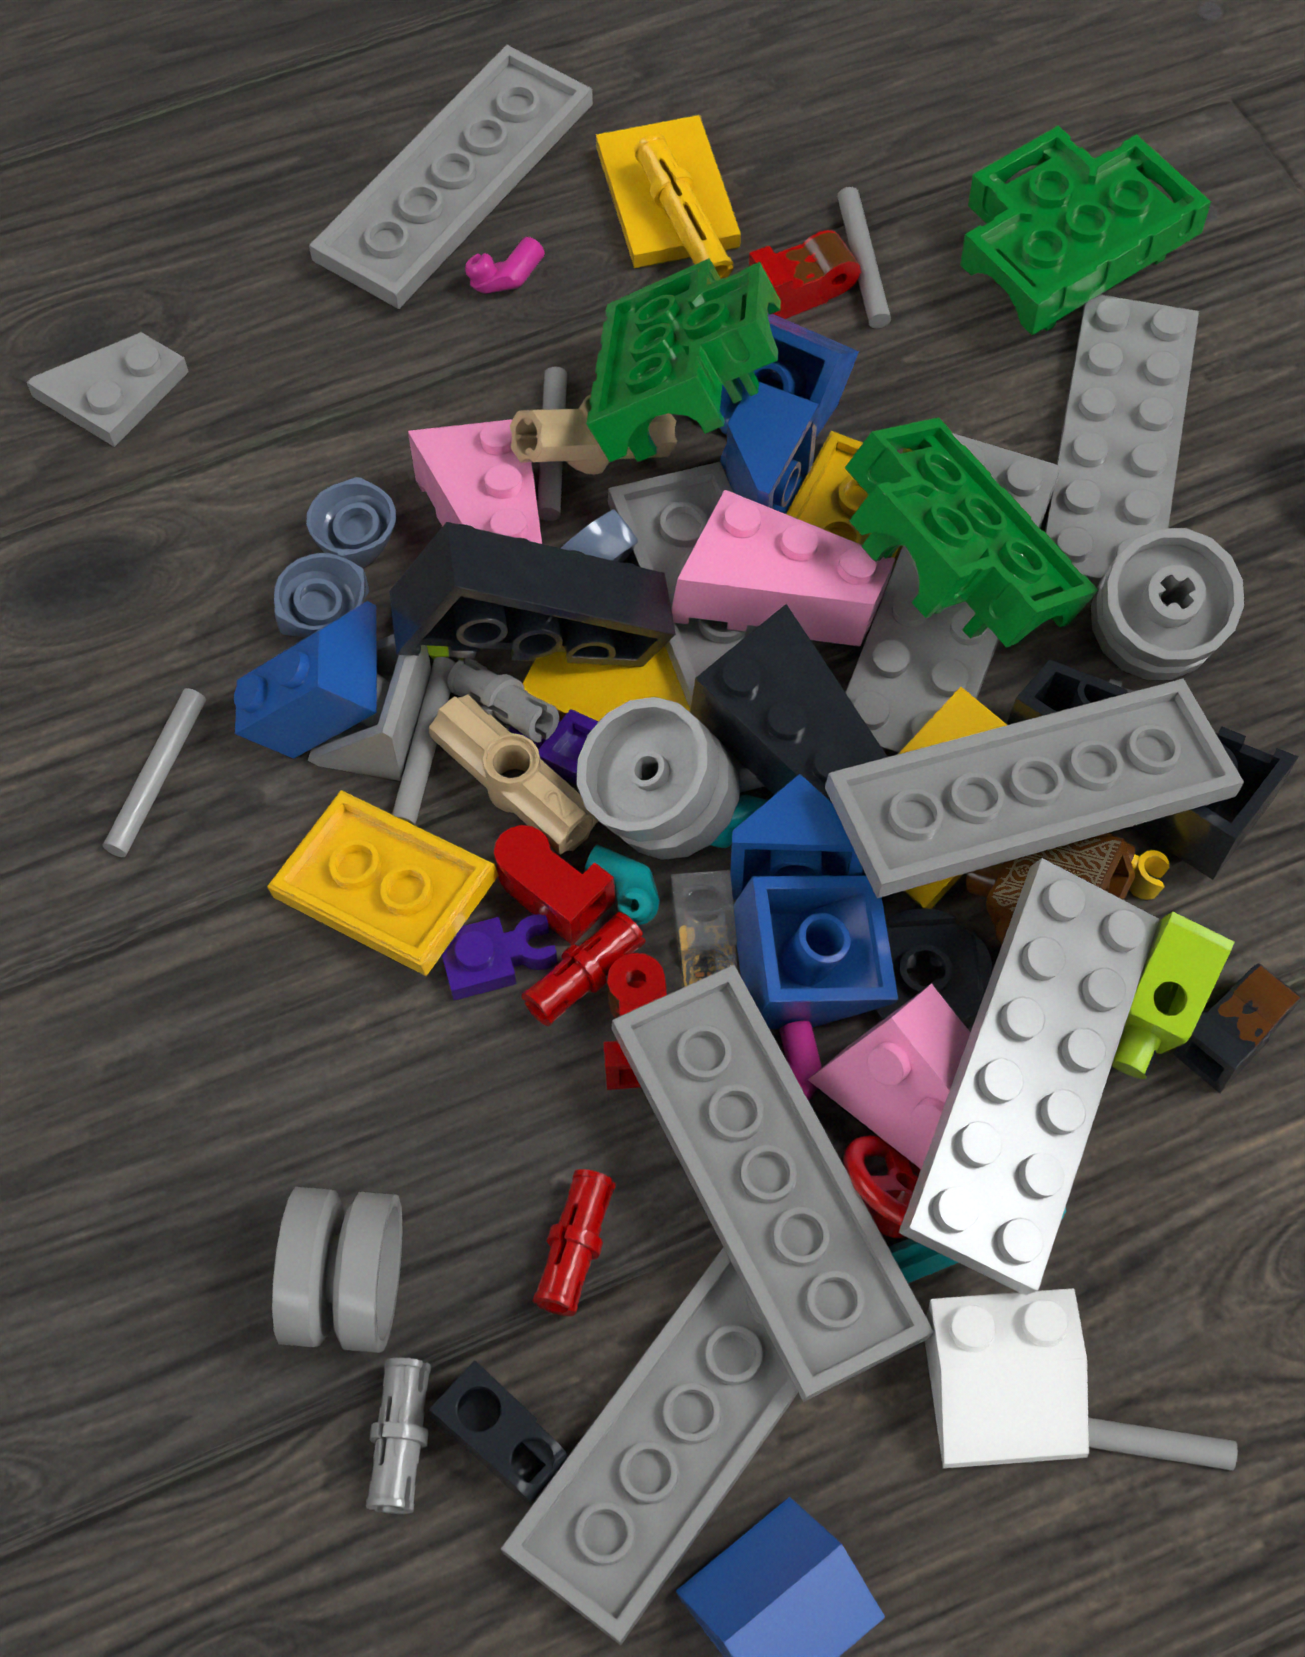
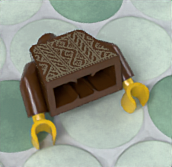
M1105 833L968 872L966 886L969 893L987 898L986 908L996 929V939L1002 945L1030 866L1041 858L1122 900L1125 899L1129 890L1139 899H1154L1162 891L1164 884L1159 879L1149 876L1148 873L1157 878L1163 877L1169 869V861L1165 854L1155 850L1146 851L1139 857L1135 854V847L1124 841L1123 838H1118L1111 833Z

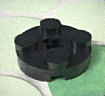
M910 909L894 914L887 919L886 927L898 1000L892 1005L871 1010L876 1024L927 988L926 986L919 985L917 981L911 980L908 974L915 972L918 961H928L930 970L935 972L941 971L943 976L941 979L934 980L933 986L966 1028L973 1025L993 972L990 954L984 941L975 931L971 935L964 927L956 924V917L936 909Z

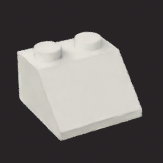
M1074 1288L1037 1291L1028 1295L1018 1292L931 1299L926 1318L934 1333L929 1339L925 1340L943 1468L1087 1458L1089 1454L1087 1356Z

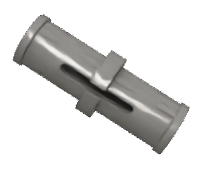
M465 658V664L459 660L452 667L447 681L450 691L460 697L468 694L483 707L482 709L488 715H492L499 723L512 726L537 743L541 742V736L547 740L555 732L559 722L557 708L528 693L518 679L507 674L497 675L472 658Z
M390 1358L385 1361L384 1387L378 1422L371 1425L369 1440L375 1443L372 1479L370 1481L366 1507L367 1509H375V1511L383 1513L409 1514L414 1511L415 1479L420 1448L426 1447L429 1431L423 1427L431 1365L417 1359Z

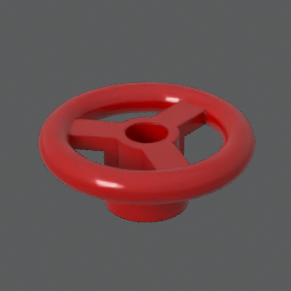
M874 1135L859 1137L853 1140L845 1149L843 1156L844 1167L851 1178L855 1190L863 1198V1202L879 1232L892 1238H903L905 1236L900 1234L899 1230L918 1177L913 1172L920 1175L921 1169L881 1137ZM868 1156L885 1158L889 1171L884 1176H871L865 1166L864 1158Z

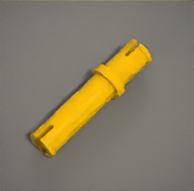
M652 134L646 136L635 146L634 156L640 162L651 183L650 194L655 204L664 207L694 265L710 258L721 279L727 278L734 269L733 262L726 254L709 219L692 191L694 182L689 172L679 167L663 135Z

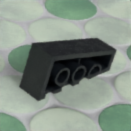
M446 522L389 591L396 655L419 656L421 645L446 646L448 647L449 657L475 658L477 648L510 650L511 660L535 661L536 658L545 657L555 652H566L567 663L644 666L676 635L665 573L638 567L631 563H621L587 555L576 550H565L531 542L525 538H514L480 530L465 524Z
M787 604L695 678L690 713L710 733L719 739L730 750L731 754L753 773L773 795L801 774L831 802L825 789L830 772L888 757ZM864 869L862 871V876H866Z
M1049 660L1016 697L1007 725L1127 694L1128 691L1125 688ZM1222 726L1216 735L1244 781L1236 797L1130 826L1212 880L1273 802L1299 757L1278 748L1271 755L1244 744L1245 735Z

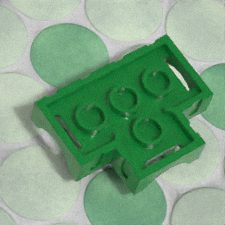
M1058 125L973 174L968 207L986 225L983 227L980 225L965 234L960 266L971 276L976 273H982L993 278L1007 292L1017 310L1020 324L1031 335L1042 329L1050 330L1055 327L1056 321L1148 265L1161 263L1165 260L1166 254L1203 232L1211 201L1137 134L1122 142L1121 146L1113 151L1108 150L1094 159L1084 148H1079L1070 140L1071 136ZM1030 166H1037L1031 169L1030 171L1026 172L1025 174L1019 176L1018 178L1012 180L1011 182L1005 184V182L1009 178L1014 176L1020 170H1023ZM1148 179H1151L1158 185L1162 186V188L1172 198L1173 202Z
M710 258L607 304L605 313L607 321L603 325L600 342L602 349L598 353L595 370L597 378L593 381L590 398L592 407L591 411L588 412L586 425L609 462L626 456L628 447L637 462L656 455L657 447L649 434V425L656 416L664 414L688 416L698 421L705 434L724 426L725 419L720 412L722 384L733 403L742 400L743 389L737 380L738 377H740L750 396L758 393L759 381L753 371L778 361V349L771 332L768 314L780 311L781 300L760 262L742 269L741 272L728 278L721 279Z
M939 417L872 431L845 466V469L869 494L849 520L861 535L871 533L861 547L875 562L880 561L882 557L885 559L890 558L901 545L907 548L916 563L919 576L918 595L911 603L925 618L931 617L933 613L935 615L940 614L947 607L966 602L975 612V615L962 629L969 638L981 635L988 627L1006 647L1017 644L1029 632L1051 618L1059 627L1070 624L1099 591L1085 575L1079 572L1057 544L1031 520L1032 517L1004 487L1002 488L993 479L992 474L970 450L956 439L952 431ZM903 449L901 454L897 450Z

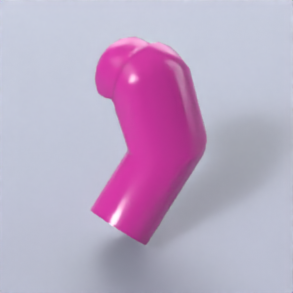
M524 237L506 261L494 263L489 254L483 253L482 256L476 254L467 261L465 273L471 279V287L483 294L517 289L523 285L544 257L545 251L538 241L531 237Z
M796 1021L782 1026L779 1029L786 1061L809 1101L819 1088L808 1079L822 1068L812 1024L809 1021Z

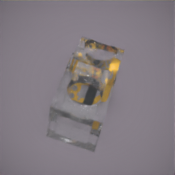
M730 870L671 874L670 895L673 919L675 920L682 987L684 988L732 965H735L737 969L735 953L737 937Z

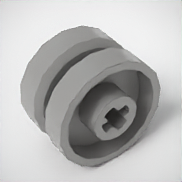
M1187 528L1156 529L1135 538L1116 557L1110 569L1100 580L1097 587L1099 591L1094 595L1091 603L1092 630L1102 652L1122 671L1145 680L1176 679L1197 670L1236 630L1244 608L1243 579L1232 556L1211 537Z
M651 697L630 700L608 712L590 731L578 757L577 787L585 808L616 835H619L639 853L664 860L688 857L709 846L730 824L740 796V773L730 750L680 703Z
M305 1187L294 1188L288 1198L282 1218L274 1267L272 1314L274 1334L278 1344L306 1347L320 1346L328 1336L334 1322V1330L343 1350L384 1351L392 1327L399 1287L402 1254V1207L399 1195L358 1192L345 1214L336 1190Z

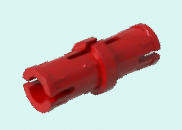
M617 912L600 930L585 940L580 946L573 944L562 952V961L546 976L522 993L521 997L526 1001L524 1004L539 1022L545 1026H551L579 998L581 999L589 991L596 993L606 985V976L612 964L623 955L634 953L645 944L646 940L642 937V931L629 916L622 912Z
M588 1169L574 1171L568 1192L569 1195L559 1223L551 1226L546 1241L551 1248L543 1276L533 1298V1303H536L539 1308L562 1316H574L576 1314L581 1290L591 1260L598 1259L603 1246V1241L599 1234L612 1193L616 1187V1183L611 1182L612 1179L610 1177Z

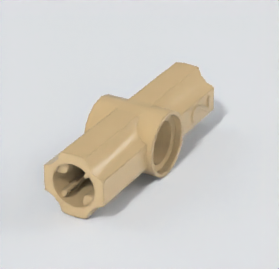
M591 395L584 399L579 409L518 411L510 424V429L512 432L511 449L520 463L566 461L575 469L586 474L596 475L602 473L607 467L609 460L586 425L587 415L592 407L590 404ZM672 414L656 416L651 421L649 434L657 447V454L649 458L668 457L677 444L675 437L676 420ZM628 447L627 455L619 459H631L635 457L631 452L630 448Z
M468 694L458 698L454 696L439 708L436 718L429 726L430 737L487 788L489 798L496 807L506 812L515 813L528 826L541 830L548 838L549 845L560 855L569 850L573 852L588 838L592 828L599 820L585 808L581 795L540 759L538 748L532 740L524 735L508 731L492 715H488L482 709L483 707ZM511 769L525 771L521 776L514 778L501 775Z

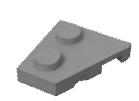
M140 332L32 377L27 382L33 398L115 447L189 371L183 356Z

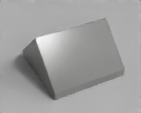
M394 634L378 640L377 713L312 748L308 761L321 767L401 781L431 673L427 646L421 645L419 656L396 655Z

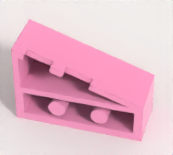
M513 419L408 431L416 482L422 492L426 491L442 527L446 522L465 524L476 529L514 538H525L531 542L542 544L532 463H520L511 449L512 432L510 424Z
M724 490L677 579L671 609L673 622L688 624L689 618L727 622L728 630L746 632L747 625L760 626L787 604L810 640L861 646L882 601L895 558L885 559L882 557L880 561L875 562L861 547L862 545Z
M931 984L848 1045L808 1080L917 1167L922 1169L970 1036V1031Z

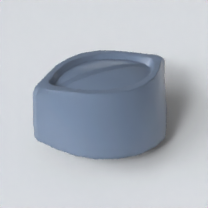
M360 477L346 480L323 490L312 501L307 511V527L314 543L324 553L339 555L362 568L375 561L385 549L396 522V509L392 499L382 489Z
M613 509L582 529L564 544L561 549L576 550L587 555L623 563L634 550L638 539L623 518Z
M326 552L299 558L287 566L279 575L274 592L275 618L280 633L283 635L307 637L363 604L369 593L368 582L363 568L339 555Z

